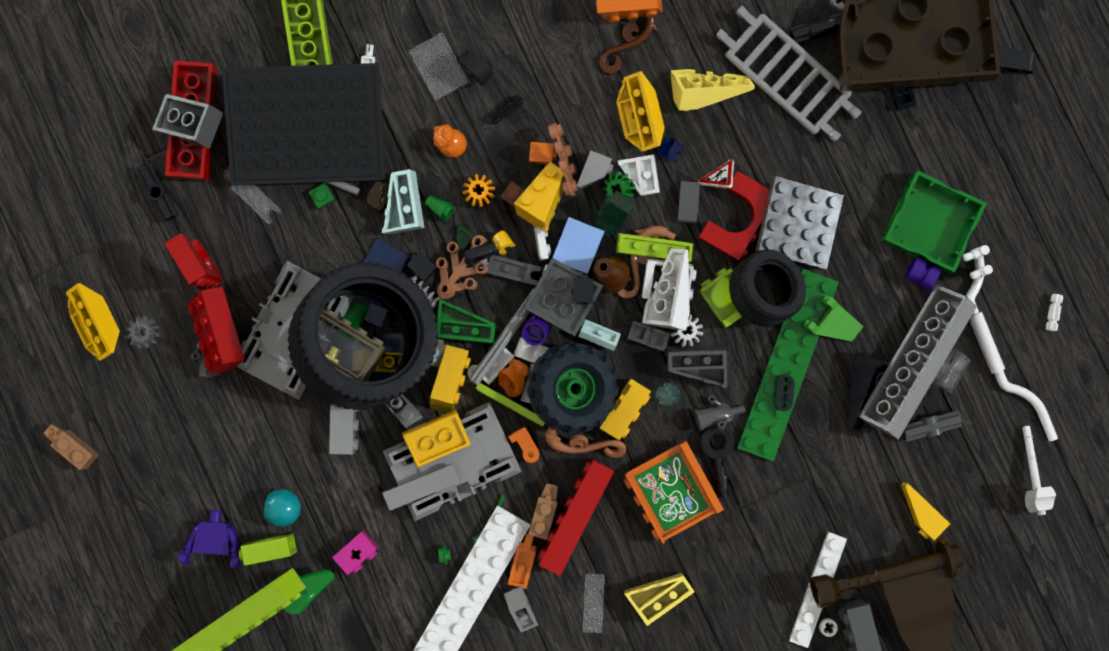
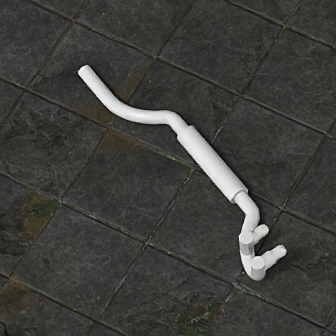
M986 245L975 248L962 256L964 261L974 259L975 271L970 273L973 282L966 297L975 305V297L981 288L984 276L993 272L992 266H985L984 255H987L990 251ZM976 307L969 321L991 374L995 375L999 386L1004 391L1019 395L1030 402L1039 416L1048 441L1057 440L1058 436L1042 401L1028 389L1008 382L1003 371L1005 369L983 313L979 312Z

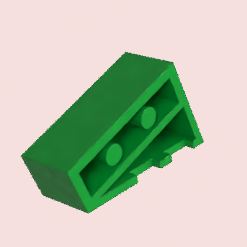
M439 299L437 339L494 344L495 323Z

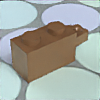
M51 424L44 432L46 437L52 442L50 446L79 470L88 469L99 455L71 430H63Z
M547 483L542 495H539L528 535L547 540L558 503L556 500L558 486Z

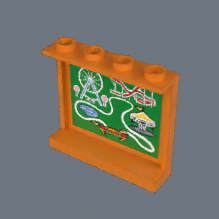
M687 441L679 443L625 473L626 478L623 480L627 488L633 489L636 494L633 496L634 501L638 507H643L645 512L642 515L646 523L651 522L654 528L651 532L656 541L661 540L662 544L670 537L712 514H718L724 510Z

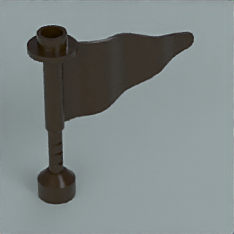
M941 539L936 542L937 553L877 568L873 572L836 581L827 574L811 577V592L817 607L823 608L834 605L841 592L875 583L881 584L898 633L909 651H950L954 596L949 578L956 576V568L963 567V556L958 545L953 544L949 546L946 540Z

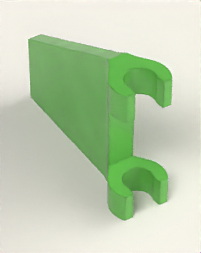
M824 295L821 301L829 309L817 324L806 319L802 325L816 335L853 341L864 326L844 310L834 298Z

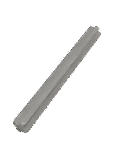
M535 288L529 293L469 379L472 383L478 385L530 313L524 307Z

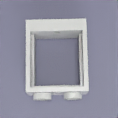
M647 258L642 298L651 299L654 293L651 292L655 265L663 266L665 260ZM689 264V300L693 298L694 289H691V282L695 281L697 270H693L694 266L692 264Z

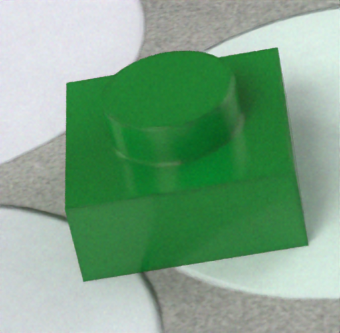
M326 183L309 191L318 209L335 200Z

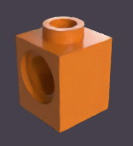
M531 142L529 164L547 165L549 162L556 161L557 152L553 149L554 144Z

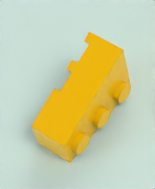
M549 162L514 202L517 215L546 234L551 219L554 217L556 206L560 202L564 191L562 182L565 178L559 167Z
M446 345L430 396L431 410L447 414L453 411L455 404H458L461 394L458 393L460 386L463 387L466 378L463 375L464 370L469 368L471 358L468 357V350Z
M629 379L616 399L613 411L609 412L606 420L599 428L618 440L621 437L625 439L630 431L628 426L632 421L635 422L640 415L638 411L650 399L649 394L651 391L636 381Z

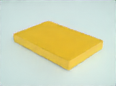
M456 410L402 432V436L417 468L471 445Z

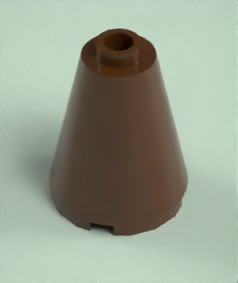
M613 255L599 259L592 270V279L603 285L601 291L609 294L618 293L623 290L630 278V270L627 263L622 258Z

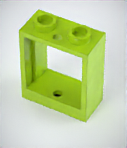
M294 533L248 542L240 546L239 558L245 566L292 556L297 552Z

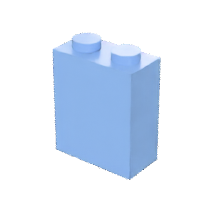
M569 217L553 258L581 274L587 275L604 231Z

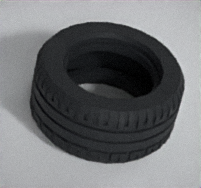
M766 249L753 253L734 268L729 280V292L736 310L743 318L757 326L771 327L786 321L801 309L805 301L806 286L801 270L792 259L776 250ZM756 271L770 275L776 282L781 297L779 305H771L759 296L754 284Z

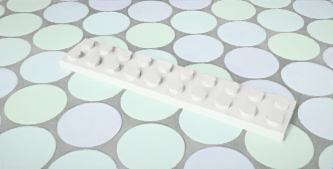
M497 505L413 651L459 650L531 524Z

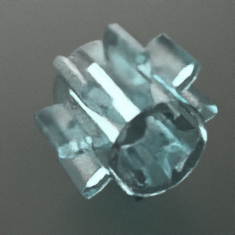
M664 382V386H660L657 389L656 397L660 400L659 404L672 407L673 403L679 401L680 391L676 389L677 385Z

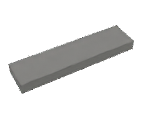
M451 464L384 491L382 494L391 511L460 483L461 480L454 464Z

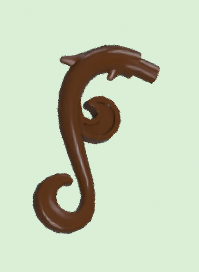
M641 16L642 19L645 18V26L637 37L632 36V32L639 33L636 24L628 23L623 27L622 37L627 43L605 51L599 58V66L604 73L609 75L616 74L621 68V59L618 55H615L616 63L609 66L606 63V58L609 55L635 48L645 42L653 30L658 32L655 16Z

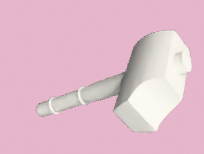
M1024 426L1022 429L1033 490L1026 491L1025 505L1030 513L1037 512V516L1046 515L1045 511L1053 508L1056 493L1051 486L1041 487L1030 426Z

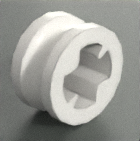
M825 618L820 621L819 630L823 635L832 637L837 633L838 626L832 619ZM826 623L830 625L831 623L833 624V626L831 627L832 631L828 632L826 630L824 632V629L826 628Z

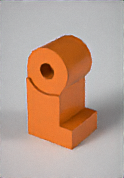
M525 426L508 435L512 443L518 442L526 462L533 463L538 460L539 450Z

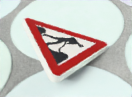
M729 160L698 180V183L716 188H731L733 186L734 161Z

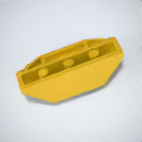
M642 71L623 78V84L616 103L625 139L641 151H647L661 145L665 127L656 91Z
M81 283L76 284L66 291L69 315L86 350L101 361L114 353L120 330L103 296Z

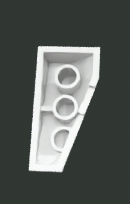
M670 249L661 269L662 275L660 280L655 282L653 287L655 291L651 299L648 298L642 323L669 329L686 330L690 312L688 250Z

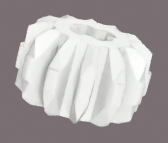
M690 314L687 327L691 328L689 330L691 334L684 335L682 333L684 330L672 329L676 330V332L671 333V337L678 336L674 341L675 343L682 339L681 346L683 347L686 345V340L689 346H693L692 339L695 342H699L700 340L696 335H703V332L697 331V329L703 327L702 324L695 325L699 319L695 318L691 321L692 315Z

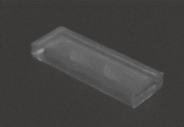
M585 573L583 632L602 633L604 574Z

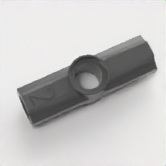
M952 411L938 416L931 415L921 418L920 421L907 424L902 437L905 442L922 437L928 438L940 435L944 431L962 427L961 416L958 411Z

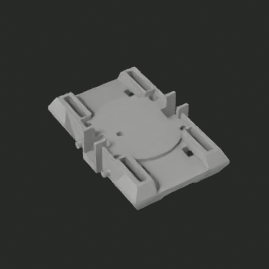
M286 261L275 281L276 287L272 295H269L267 298V304L260 303L259 306L263 307L257 318H252L257 323L251 327L252 332L248 339L241 344L245 360L237 367L299 400L306 385L300 381L299 377L294 387L291 386L296 376L295 368L293 369L292 360L289 357L288 330L297 306L321 278ZM293 284L295 287H297L296 291L293 289L291 290ZM340 296L342 299L334 312L336 313L334 317L339 320L344 317L355 296ZM338 297L327 303L329 304L328 307H324L323 310L325 308L331 310ZM322 318L319 323V339L323 352L326 354L333 341L329 339L330 334L335 335L337 330L334 329V324ZM256 352L262 353L261 356H255ZM290 368L293 370L292 374L288 373Z
M490 402L466 412L464 419L461 420L471 445L418 468L415 462L410 463L408 458L412 457L411 454L398 460L395 457L396 454L408 449L405 441L383 451L398 486L448 465L454 464L461 480L460 483L407 504L414 521L438 511L441 504L447 501L450 504L455 503L454 498L456 497L461 501L472 494L475 495L477 493L476 488L481 487L483 490L487 488L485 484L490 481L499 483L522 472ZM486 413L487 419L465 428L463 423ZM480 426L481 431L478 432L476 427ZM492 460H496L497 464L493 465ZM509 463V468L490 477L487 476L486 473ZM479 476H484L485 480L480 481ZM445 492L449 494L448 498L444 497L443 494ZM438 495L440 496V500L419 509V504Z

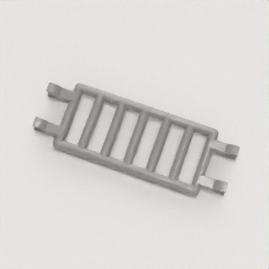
M741 6L736 14L750 26L735 42L722 29L716 34V38L730 48L725 54L726 58L810 133L815 135L822 130L833 142L837 141L841 134L827 124L830 118L840 107L844 108L854 119L862 113L848 101L852 92L840 91L839 80L765 14H760L755 18ZM763 23L771 31L742 62L735 56V53ZM778 36L785 44L758 74L754 73L749 66L773 39ZM793 49L799 57L778 81L770 87L763 79L786 53ZM806 61L814 69L785 100L777 92ZM821 74L828 82L804 109L798 112L792 104L812 81ZM833 87L837 88L842 95L813 125L806 117Z

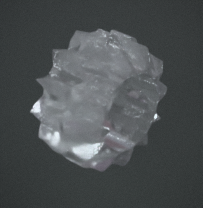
M137 316L135 318L136 322H129L132 327H127L126 331H130L131 334H128L126 338L132 339L131 345L137 344V348H142L144 345L145 348H149L150 343H156L153 337H159L160 334L155 333L159 326H153L155 323L154 319L149 320L148 316H143L141 319ZM141 329H145V330H146V331H143V332H146V334H145L144 336H143V335H140V333H142V332H140Z

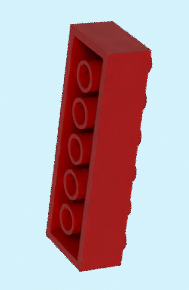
M174 61L171 95L206 103L215 108L218 68L213 63ZM168 136L165 176L171 179L209 181L212 144L210 149Z
M594 459L591 462L587 461L582 470L584 475L582 479H577L573 487L576 490L574 495H569L565 502L566 510L564 513L560 512L556 520V525H558L556 530L552 529L547 538L548 545L546 548L542 547L538 555L540 560L539 566L558 576L562 574L614 473L612 468Z

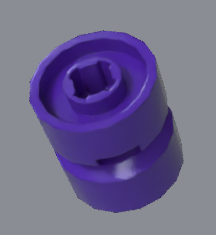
M915 257L910 263L904 279L912 283L918 282L921 288L930 291L935 285L941 269L932 264L927 266L926 261Z
M533 314L522 330L523 339L532 346L541 345L549 335L552 324Z

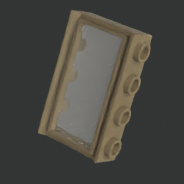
M325 308L321 313L319 321V339L327 359L337 370L346 376L360 381H368L387 350L382 346L384 342L376 337L370 339L366 336V331L359 327L355 330L350 327L351 322L343 317L340 320L334 317L336 313Z

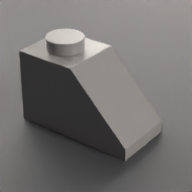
M590 151L577 183V188L580 190L604 180L605 176L610 175L613 169L612 159Z
M522 586L504 593L509 611L520 632L538 626Z

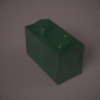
M616 190L613 196H607L602 204L605 208L601 207L595 217L598 220L595 226L614 238L636 202Z

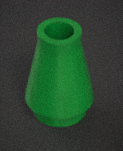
M431 195L425 202V205L441 220H448L454 212V207L451 203Z

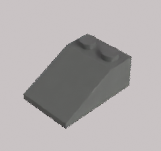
M165 94L152 130L210 149L223 112L206 103Z

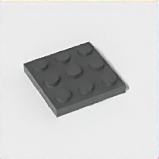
M552 258L524 309L575 337L603 285L593 280V304H574L573 278H578V275L583 274Z

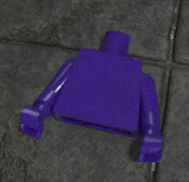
M210 510L209 520L200 521L199 524L194 526L183 548L184 552H180L178 555L181 564L189 565L190 553L231 554V568L241 565L238 556L240 550L239 540L235 528L231 526L230 522L221 521L222 510Z

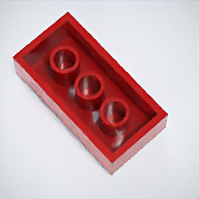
M223 287L201 290L188 303V311L193 317V328L195 333L198 334L199 348L205 358V368L209 371V375L232 371L245 359Z

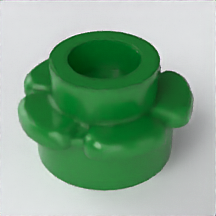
M445 546L438 548L439 563L447 565V561L451 560L450 549H446Z

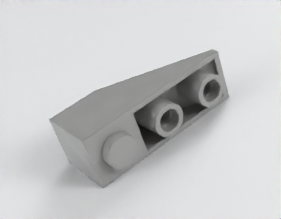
M404 394L385 403L408 430L428 422L425 416Z

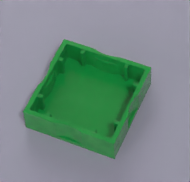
M917 170L911 174L880 242L913 258L918 257L926 261V264H932L947 274L955 273L966 250L968 239L976 228L987 203L963 191L954 190L943 182Z

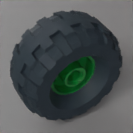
M564 343L546 350L535 361V365L528 376L527 394L533 411L548 426L567 433L587 432L598 424L601 425L606 420L609 412L613 411L616 405L614 404L615 398L618 396L619 391L616 381L618 377L609 359L597 349L580 343Z

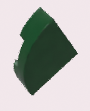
M462 225L458 226L456 240L459 247L464 251L475 235Z

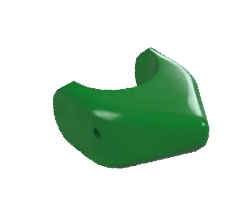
M322 569L300 576L299 578L306 588L300 592L302 596L285 607L284 610L289 614H300L334 580V574L330 570Z

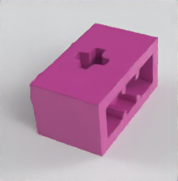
M363 530L332 558L347 575L350 572L355 574L363 567L361 563L365 559L370 561L377 555L375 550L379 547ZM360 550L361 553L355 558L353 556L354 551Z

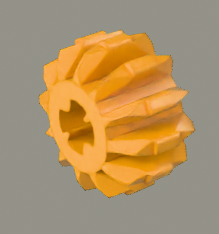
M476 174L475 181L469 177L468 181L471 184L464 183L463 185L469 189L463 191V195H469L465 200L469 202L473 199L472 206H475L477 201H479V206L483 207V200L486 204H489L490 201L487 197L494 198V194L490 192L494 191L495 187H488L492 184V180L490 179L485 182V175L479 180V176ZM480 186L482 190L484 189V192L481 191V195H477V193L474 192V189L477 190L476 187Z

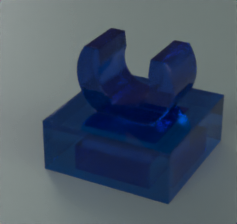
M668 137L658 153L662 157L677 162L678 159L675 155L677 152L684 153V150L681 148L683 144L676 139Z

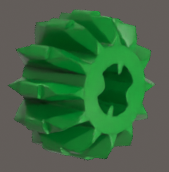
M616 172L615 175L610 174L609 179L604 180L607 186L603 187L602 190L608 192L604 197H611L610 202L614 203L616 201L617 205L622 204V202H629L628 197L634 196L630 190L636 188L630 185L633 179L627 180V173L623 175L621 172Z

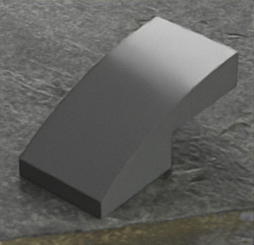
M681 181L677 222H697L700 183Z
M633 321L627 339L665 352L671 333Z

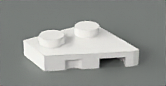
M655 155L618 161L622 170L628 174V178L633 179L632 184L641 196L660 193Z

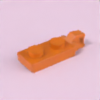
M526 533L524 543L519 542L508 581V585L522 586L524 589L527 588L536 553V546L532 545L534 536L528 535V533Z

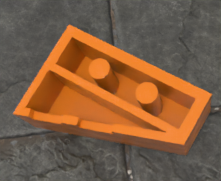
M596 0L597 13L609 21V23L620 22V19L624 18L636 20L639 18L638 16L643 15L654 17L657 16V13L663 12L662 0Z

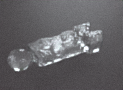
M229 168L225 169L223 177L227 182H230ZM255 184L232 185L230 187L267 224H272V220L269 217L271 211H275L278 214L282 213V210Z

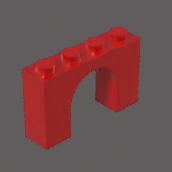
M739 171L733 177V186L726 190L748 204L752 214L750 225L742 232L732 233L708 221L697 238L736 262L740 258H745L749 251L747 249L749 242L753 243L758 236L756 230L759 225H762L769 194L768 188Z
M181 233L164 243L190 285L204 289L217 288L221 285L220 282L224 279L200 240L195 239L190 242L187 235Z

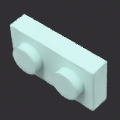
M585 319L579 337L614 351L621 334Z

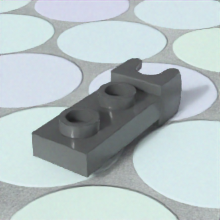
M493 255L489 260L487 274L537 286L538 282L531 278V273L541 272L542 267Z

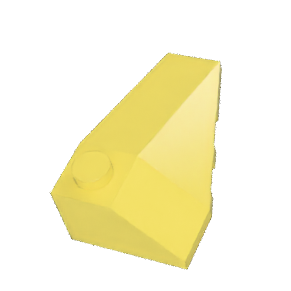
M692 69L671 70L670 73L673 100L678 109L683 111L699 109L749 92L755 88L751 79L744 75L724 74L723 76H717L709 71L706 74H698Z

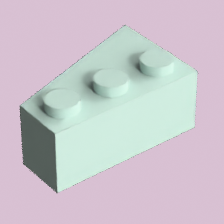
M408 169L391 173L387 209H385L386 217L382 229L383 234L390 235L424 228L415 171Z

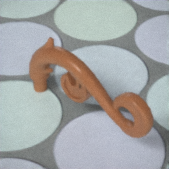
M650 226L634 231L638 234L637 236L661 237L663 239L665 237L669 240H674L676 236L675 233L668 231V228L663 226ZM630 255L635 285L631 291H626L625 289L619 291L617 294L620 297L629 299L638 293L640 287L638 263L646 265L647 258L651 257Z
M549 426L546 430V441L557 453L579 454L603 447L605 454L612 458L622 457L626 453V445L619 440L588 444L587 437L573 435L570 437L569 444H566L557 436L556 429ZM608 446L617 447V449H610Z

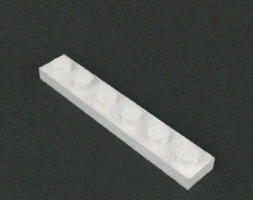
M827 532L811 577L823 574L834 577L847 540L846 538ZM810 582L789 637L790 642L806 648L809 647L822 608L817 607L814 601Z

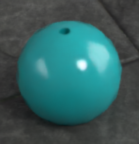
M276 489L268 494L264 506V518L271 525L287 527L293 524L299 517L301 504L299 498L292 491Z

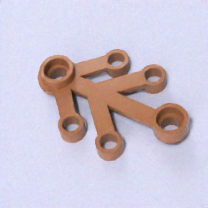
M561 124L548 125L552 140L557 139V142H554V146L560 158V169L565 178L562 182L566 196H575V191H578L576 181L573 180V175L577 174L574 163L568 164V157L572 156L570 145L563 146L561 136L564 133Z
M477 235L472 239V247L470 249L487 243L488 240L482 235ZM480 239L481 243L476 245V242ZM450 242L447 245V251L451 254L453 270L450 278L447 271L449 266L448 260L443 257L436 260V266L440 269L441 282L437 286V294L442 299H450L458 291L476 289L477 282L473 278H467L465 282L456 284L459 278L475 274L484 275L488 272V266L483 262H479L476 266L469 268L464 263V258L460 262V247L455 242ZM455 245V250L451 251V247ZM444 261L445 264L440 267V263ZM484 265V270L479 271V268ZM473 281V285L469 287V282ZM447 286L448 290L443 292V289Z

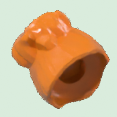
M441 125L434 128V145L438 147L443 155L456 158L465 152L467 147L466 138L459 130L452 129L449 125Z
M511 359L508 367L498 372V384L505 390L507 396L517 397L522 393L525 387V378L530 373L528 366L520 360Z

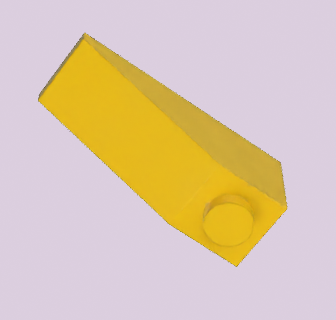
M903 482L901 487L915 525L920 529L918 533L926 540L929 538L935 541L950 523L908 483Z

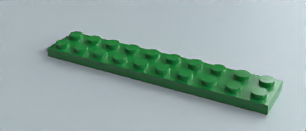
M805 269L801 270L806 286L804 304L794 316L782 322L737 445L738 449L773 462L819 335L813 334L802 324L806 319L813 321L815 324L819 322L829 309L821 299L824 295L833 298L839 283ZM784 374L793 377L795 383L793 405L787 411L777 409L774 403L776 380L780 375ZM784 377L783 381H780V384L784 386V392H786V386L790 385V381H787L786 377ZM783 394V399L779 400L782 408L789 403V401L785 400V394Z

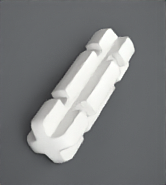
M1052 294L1050 302H1052V305L1050 304L1047 318L1049 322L1046 324V330L1054 332L1058 330L1057 321H1059L1062 307L1060 303L1063 301V296L1060 294Z

